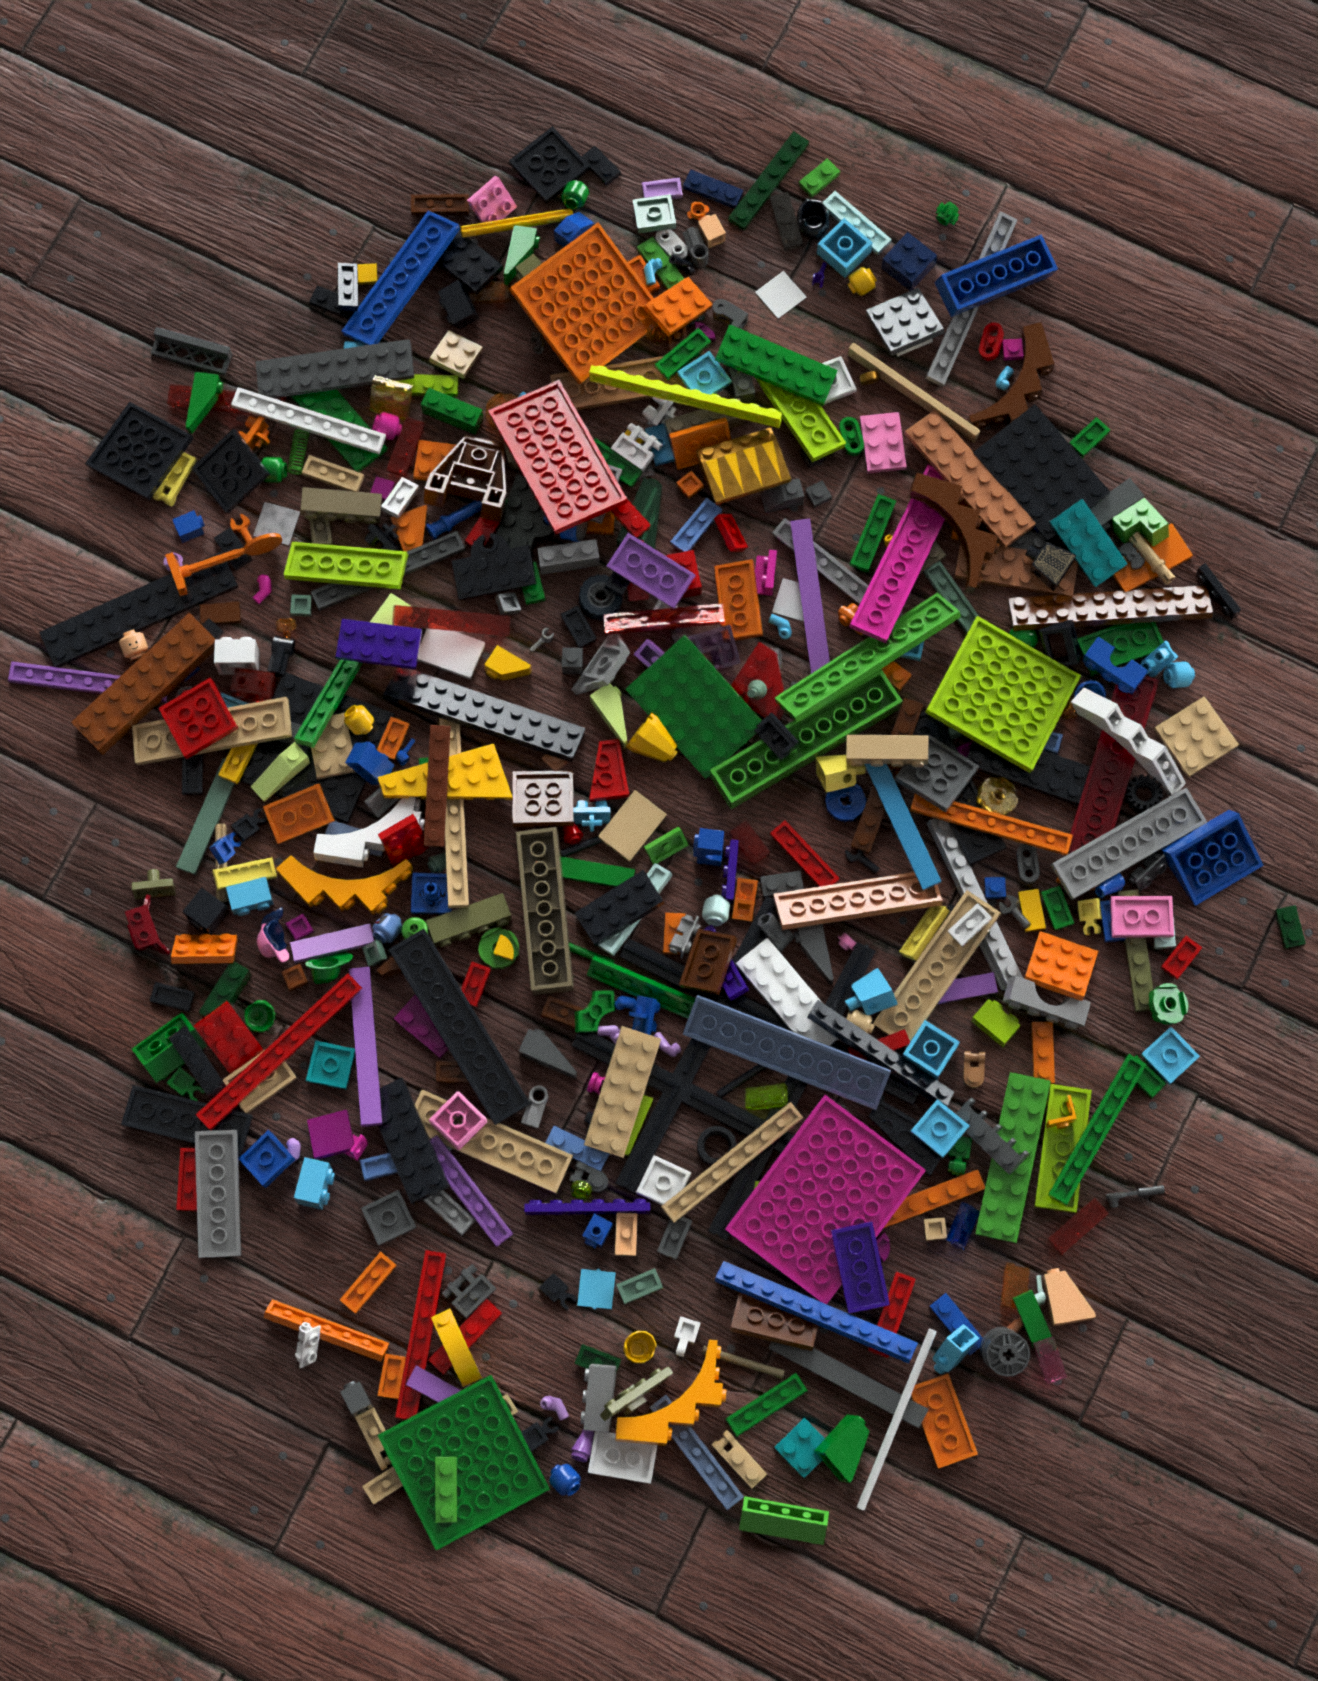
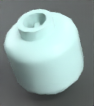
M713 895L704 901L702 917L708 925L721 926L727 922L730 910L729 902L721 895Z

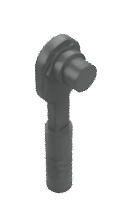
M1163 1185L1137 1188V1191L1109 1193L1105 1196L1110 1207H1118L1119 1198L1131 1195H1138L1140 1197L1164 1194L1165 1189Z

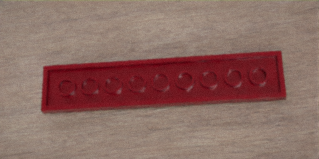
M1146 676L1132 695L1122 692L1116 684L1111 701L1118 704L1124 717L1142 725L1143 729H1145L1159 679ZM1101 730L1070 831L1073 837L1068 854L1115 828L1136 759L1104 730Z

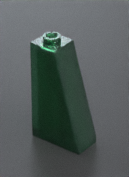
M644 478L632 505L651 524V527L639 536L638 539L644 540V543L656 549L662 485L655 479ZM622 526L616 539L617 547L620 546L627 533H629L624 526Z

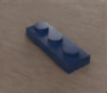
M691 169L683 184V189L733 209L739 204L744 192L743 189Z

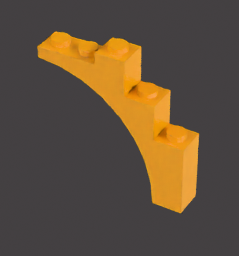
M290 855L276 870L310 908L313 905H319L324 900L323 896L326 895L341 912L344 909H350L355 904V900L358 899L374 915L381 913L387 907L388 900L385 894L392 893L396 889L397 883L408 879L412 874L413 868L411 863L405 859L393 869L380 875L365 879L343 880L318 874L303 866Z
M718 1340L708 1341L701 1371L693 1384L680 1398L667 1407L651 1414L637 1417H617L615 1442L666 1446L667 1440L671 1441L672 1428H669L668 1425L693 1427L694 1421L699 1419V1409L695 1408V1406L720 1408L721 1402L726 1400V1389H722L723 1383H714L715 1380L719 1379V1367H716V1359H720L721 1346H717Z

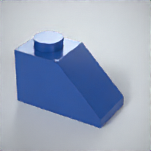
M580 212L567 216L554 230L555 241L562 247H565L591 228L594 222Z

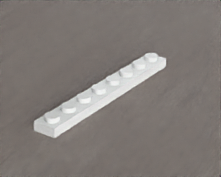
M239 387L231 403L232 408L257 416L260 415L266 419L376 454H380L386 439V434Z

